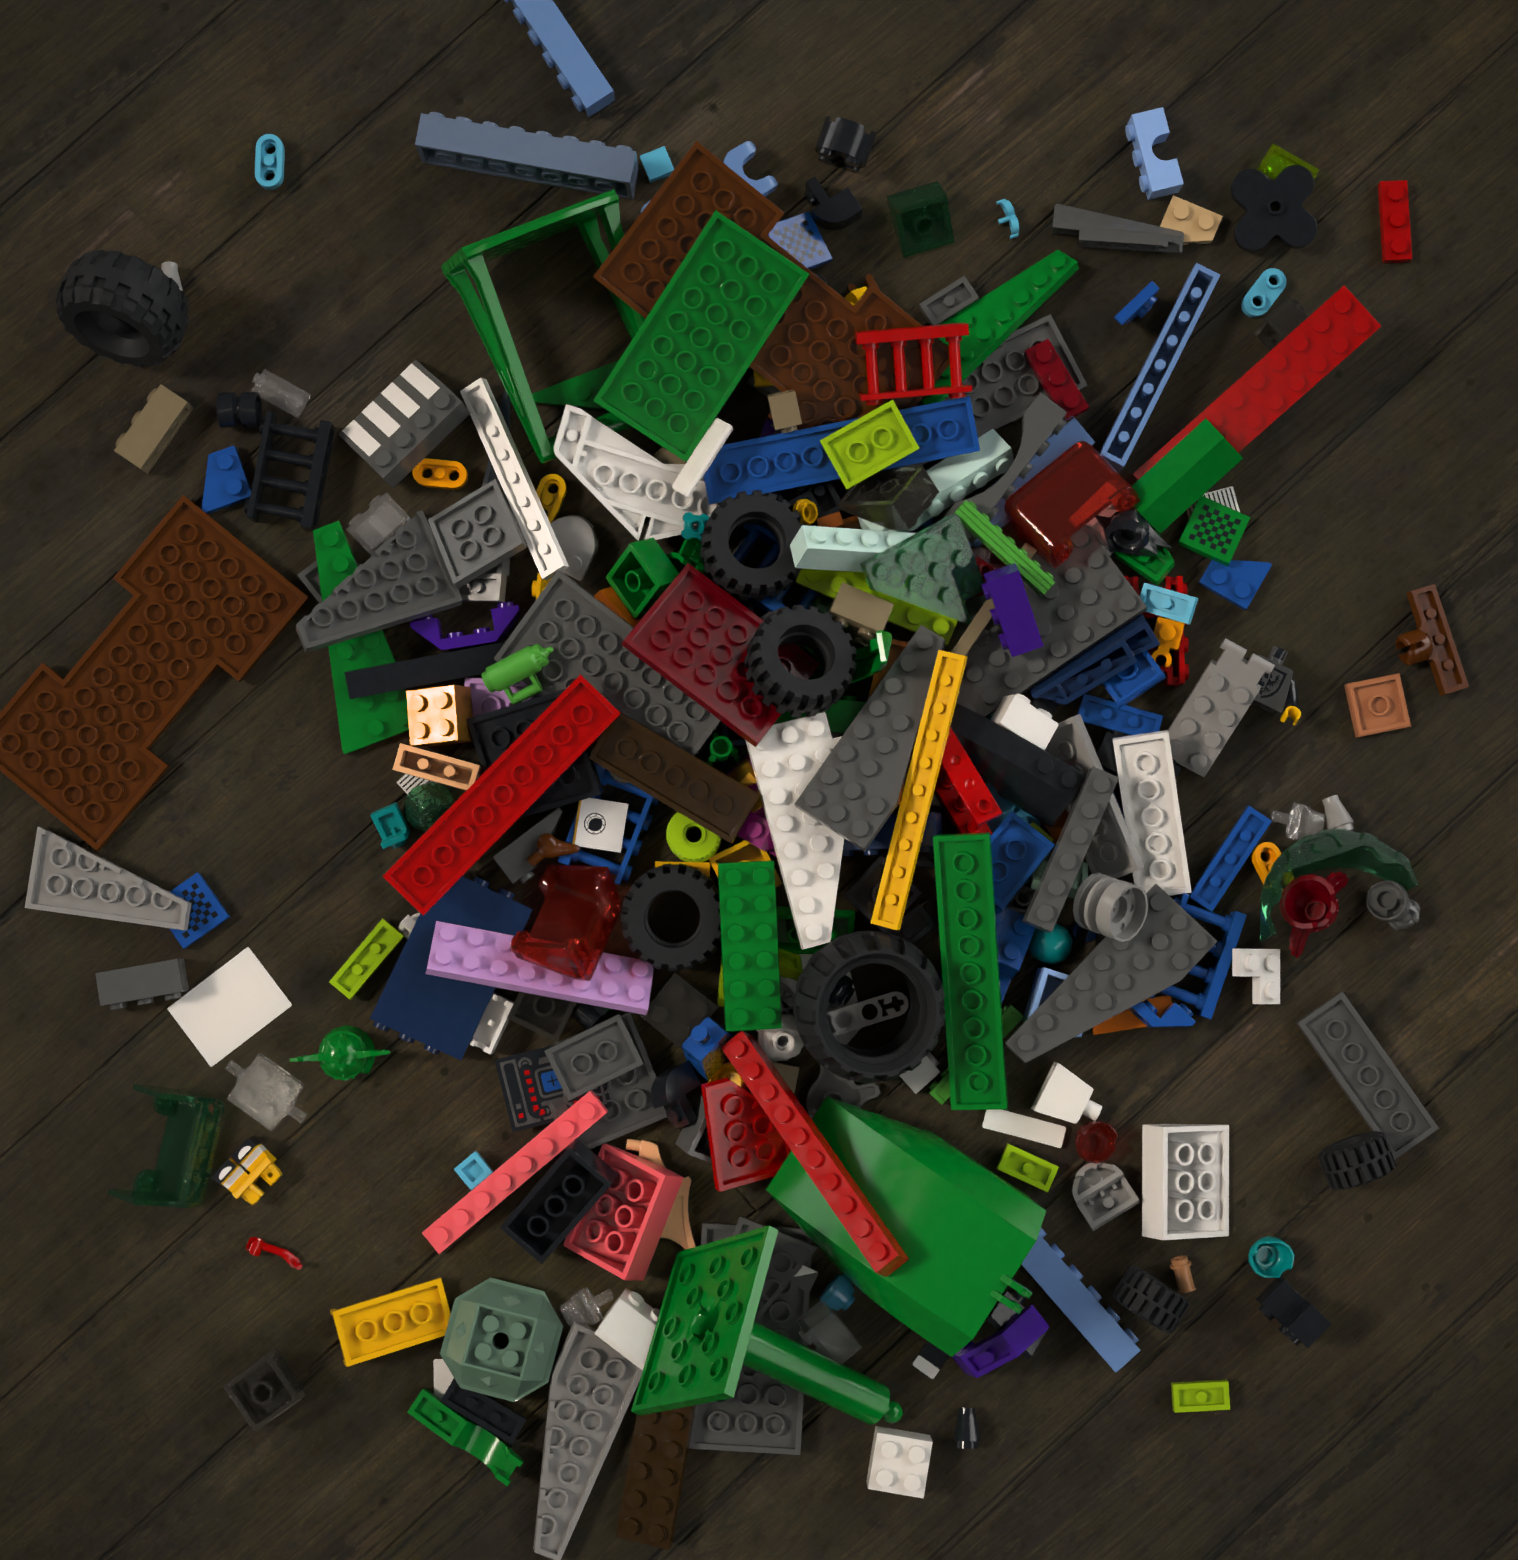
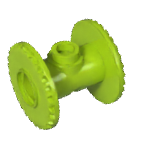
M679 812L671 818L666 830V839L671 851L685 862H705L709 860L708 858L717 853L722 841L721 837ZM696 828L702 832V837L698 842L693 843L687 840V833L689 830Z

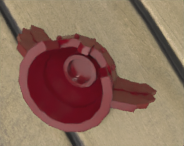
M1340 871L1337 873L1332 872L1326 878L1314 874L1302 875L1292 880L1284 888L1280 897V912L1283 919L1293 926L1289 937L1291 955H1295L1298 958L1303 953L1305 942L1310 933L1320 932L1335 922L1339 912V900L1335 895L1343 887H1346L1349 881L1346 873Z

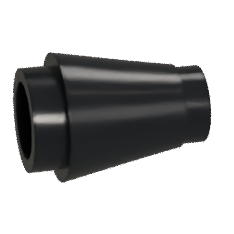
M958 1408L953 1441H956V1448L978 1449V1441H981L975 1408Z

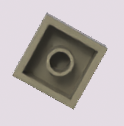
M842 582L828 613L833 615L831 617L836 623L840 621L845 626L843 629L844 633H850L853 639L852 645L859 649L870 645L869 641L877 638L876 631L884 630L894 604Z

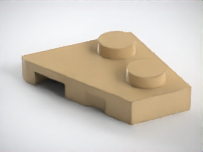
M1173 195L1160 227L1182 231L1184 233L1183 245H1188L1189 243L1210 244L1223 216Z

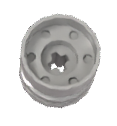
M1102 873L1091 874L1082 882L1077 890L1073 905L1074 919L1079 927L1120 942L1129 941L1138 934L1145 922L1148 911L1147 894L1142 887Z

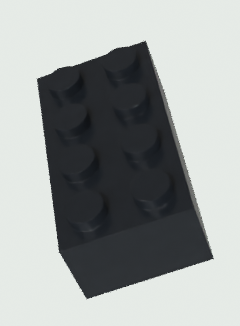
M575 1138L506 1218L500 1229L543 1264L612 1185L618 1173Z

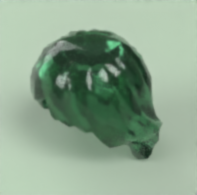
M430 781L427 784L412 788L402 807L404 809V818H406L407 822L413 828L426 832L453 805V799L450 791L445 786Z

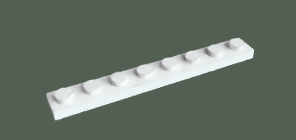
M479 378L461 390L460 393L470 412L542 579L549 580L555 575L557 570L564 571L569 565L487 379Z

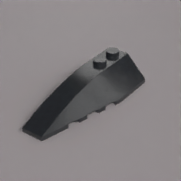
M956 703L951 728L980 776L985 781H988L1003 799L1051 827L1073 800L1086 775L1012 731Z

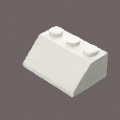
M625 1288L606 1313L594 1334L643 1371L660 1310L649 1306L638 1293Z

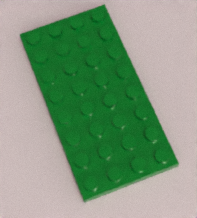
M715 210L593 401L687 462L809 276V273Z

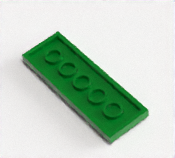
M774 860L717 863L725 1031L782 1028Z

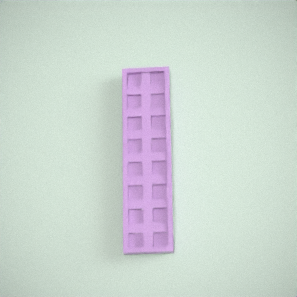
M436 921L426 974L647 1015L654 968L652 964L644 963L640 959Z

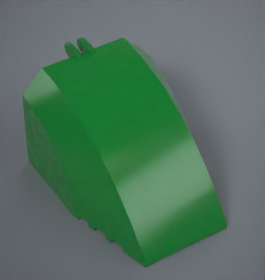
M826 1096L813 1116L812 1121L909 1260L888 1277L875 1273L792 1151H790L771 1180L766 1191L858 1289L900 1322L951 1357L973 1340L997 1301L1020 1314L1023 1309L1020 1307V1304L1010 1300L1002 1293L1007 1286H1010L1023 1297L1030 1298L1033 1294L1012 1278L1037 1241L1046 1210L1024 1192L936 1134Z

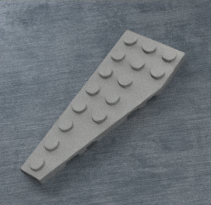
M576 1321L573 1322L551 1372L533 1546L535 1553L553 1560H561L643 1372L594 1334L596 1332L595 1329Z

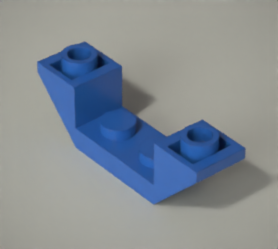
M1147 1000L1129 1008L1148 1028L1190 1027L1196 1022L1191 1018L1193 1015L1192 1011L1182 1003L1180 1005L1176 1003L1171 1004L1159 1017L1156 1015L1158 1010Z

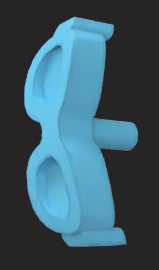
M1006 199L996 201V204L1001 206L1006 217L998 219L999 225L1009 221L1010 239L1018 237L1019 222L1011 202Z

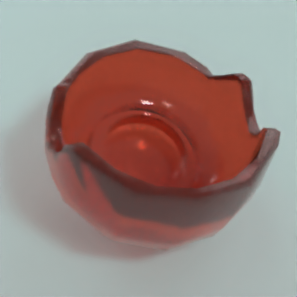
M1098 1120L1087 1122L1077 1131L1075 1137L1076 1151L1085 1161L1095 1164L1104 1162L1116 1151L1118 1133L1111 1124Z

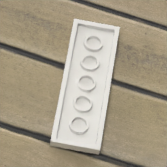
M1168 730L1113 738L1124 819L1144 865V868L1132 872L1134 884L1142 887L1145 893L1155 884L1161 887L1169 896L1192 893Z

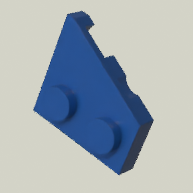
M234 445L208 454L202 511L207 515L246 501V498L251 496L252 489L238 450Z

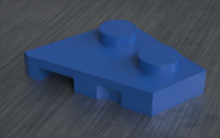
M1151 281L1114 319L1122 326L1132 322L1137 316L1143 318L1157 301L1155 295L1160 288Z
M1211 560L1197 584L1245 611L1272 564L1269 562L1231 560L1227 567Z

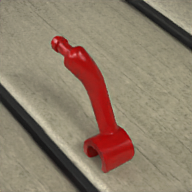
M251 1237L248 1240L246 1250L251 1255L260 1256L262 1250L282 1257L290 1267L297 1270L302 1269L299 1258L289 1250L268 1244L258 1237Z

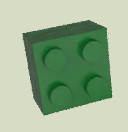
M653 537L630 543L605 578L633 618L639 619L643 618L678 576L679 572Z

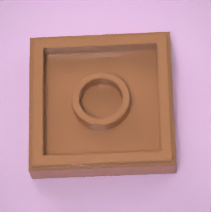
M1400 673L1344 685L1356 738L1411 727Z

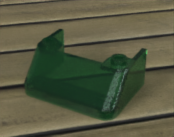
M133 1084V1090L153 1096L154 1110L160 1115L168 1116L156 1169L142 1170L136 1176L132 1190L109 1189L108 1194L133 1205L195 1208L199 1206L205 1198L225 1112L224 1104L213 1097L173 1088Z

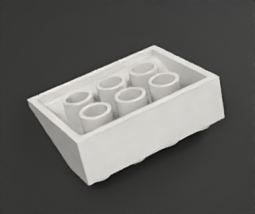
M1142 1125L1143 1237L1159 1240L1229 1236V1125Z

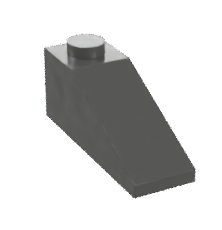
M560 807L493 857L513 884L520 882L523 885L535 876L532 871L538 867L539 863L533 867L527 858L538 849L537 839L540 835L544 833L554 835L564 815Z

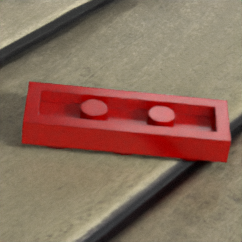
M1407 180L1380 181L1378 184L1382 262H1410L1412 260Z

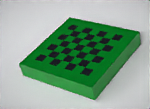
M1201 496L1178 545L1228 567L1251 517Z

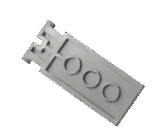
M1226 638L1220 646L1224 651L1216 662L1213 659L1210 661L1168 729L1172 758L1180 765L1202 777L1206 776L1260 691L1259 680L1264 673L1270 674L1275 666L1254 653L1250 656L1249 660L1244 659L1243 657L1247 649Z

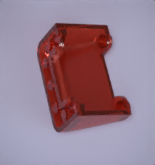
M1079 441L1014 492L1006 501L1004 510L1019 540L1037 549L1036 554L1056 569L1071 556L1073 544L1070 537L1109 505L1121 513L1132 508L1140 499L1130 484L1092 445L1085 441Z
M548 864L544 875L539 880L540 891L543 892L545 897L544 904L530 934L527 931H519L512 938V952L521 960L575 980L589 981L594 975L619 916L621 907L619 893L609 867Z

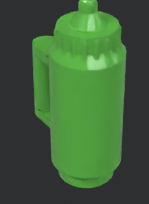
M540 644L527 646L488 666L486 671L481 673L485 686L491 693L504 690L512 705L542 692L543 688L535 673L548 665V656L553 652V648H543ZM529 677L533 684L513 694L510 686Z

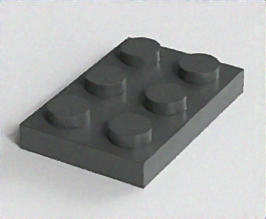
M620 1014L544 1051L568 1101L644 1064Z

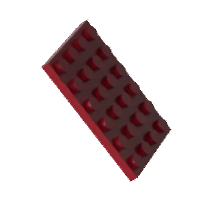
M688 563L623 640L621 645L754 747L759 744L781 716L780 713L776 712L777 708L770 704L767 707L762 702L764 698L761 695H755L752 690L754 683L748 682L746 677L748 668L744 666L745 657L748 654L746 652L748 645L764 620ZM794 643L783 644L778 647V656L781 664L789 673L798 678L809 680L820 665L819 662Z

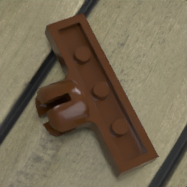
M1435 584L1407 592L1406 594L1416 621V629L1400 634L1395 642L1396 650L1405 647L1409 649L1407 653L1398 655L1399 659L1406 665L1427 661L1431 666L1440 696L1468 688L1469 685Z

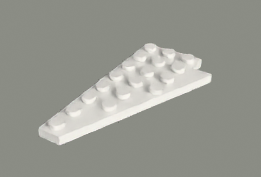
M825 712L818 713L812 717H802L773 725L756 747L746 741L801 949L829 943L831 940L844 844L843 837L795 806L797 799L842 737L832 738Z

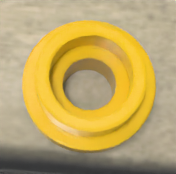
M800 499L794 504L793 512L797 510L801 515L800 524L809 526L816 521L818 509L815 503L808 499Z

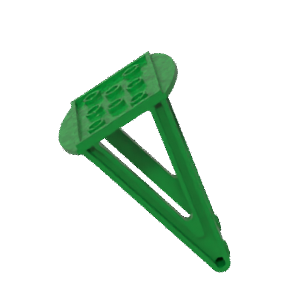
M614 189L464 246L441 265L444 277L449 280L460 294L535 453L543 464L557 458L553 447L558 431L555 432V435L547 438L485 262L577 226L599 269L609 254L600 236L597 215L600 214L612 251L624 236L620 221L619 197ZM466 269L468 270L469 274L471 275V277L473 278V280H474L475 283H476V286H477L478 292H479V294H480V297H481L483 306H482V304H481V302H480V300H479V298H478V296H477V293H476V291H475V289H474V287H473V285H472V283H471V281H470V279H469V277H468V275H467V273H466ZM608 289L631 339H633L645 318ZM611 412L595 418L616 433L632 427Z

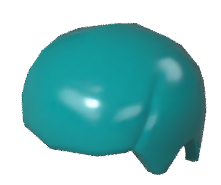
M1055 924L1053 931L1050 933L1035 928L1028 948L1035 959L1054 965L1065 961L1072 951L1073 940L1065 927Z
M1266 1236L1258 1239L1251 1246L1248 1262L1252 1270L1261 1277L1280 1278L1284 1271L1292 1269L1295 1255L1291 1247L1280 1238Z

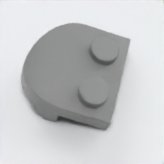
M578 515L563 516L551 523V527L569 565L562 572L582 581L594 555L597 554L599 540H597L593 525L588 520Z
M1100 1161L1091 1162L1083 1166L1075 1175L1072 1189L1073 1197L1092 1231L1140 1203L1139 1198L1124 1177L1123 1172L1113 1164L1101 1163Z

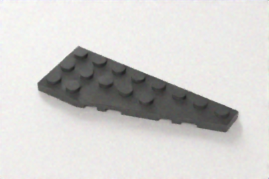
M923 625L918 628L795 802V806L863 851L867 850L897 807L909 760L914 750L938 650L943 651L945 644L944 638Z

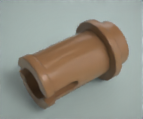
M1187 1256L1172 1258L1170 1269L1174 1271L1178 1293L1194 1291L1196 1288L1190 1270L1192 1262L1188 1260Z

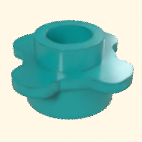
M691 512L685 513L682 518L684 521V529L681 531L682 537L684 539L693 537L701 540L709 516L705 513L701 515H693ZM694 524L698 525L697 529L693 528Z

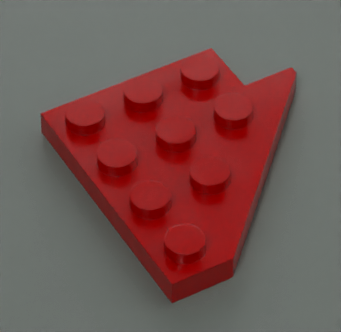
M728 1078L701 1084L715 1189L722 1192L774 1177L791 1149L754 1095Z

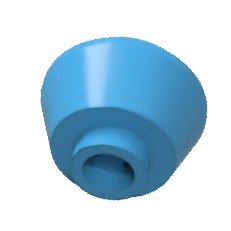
M837 1275L827 1285L820 1295L821 1305L836 1311L841 1308L843 1310L849 1308L855 1300L853 1296L855 1290L845 1275Z

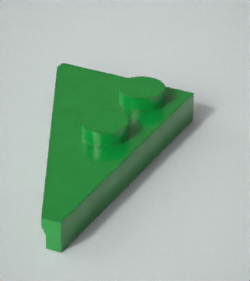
M618 361L532 393L535 404L565 407L567 404L580 409L608 411L593 400Z

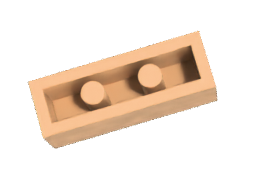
M401 743L392 769L462 790H467L483 772L480 765Z

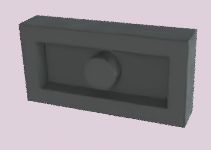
M964 275L920 303L919 309L930 325H939L979 300V297Z

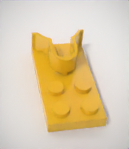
M440 1277L340 1309L334 1308L330 1310L343 1353V1362L346 1367L445 1336L451 1315Z

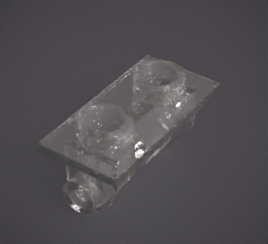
M266 369L263 370L262 374L256 373L252 381L255 383V386L251 392H259L262 399L299 418L312 396Z

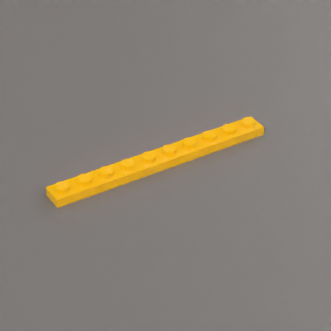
M938 650L871 924L897 931L900 930L967 656Z

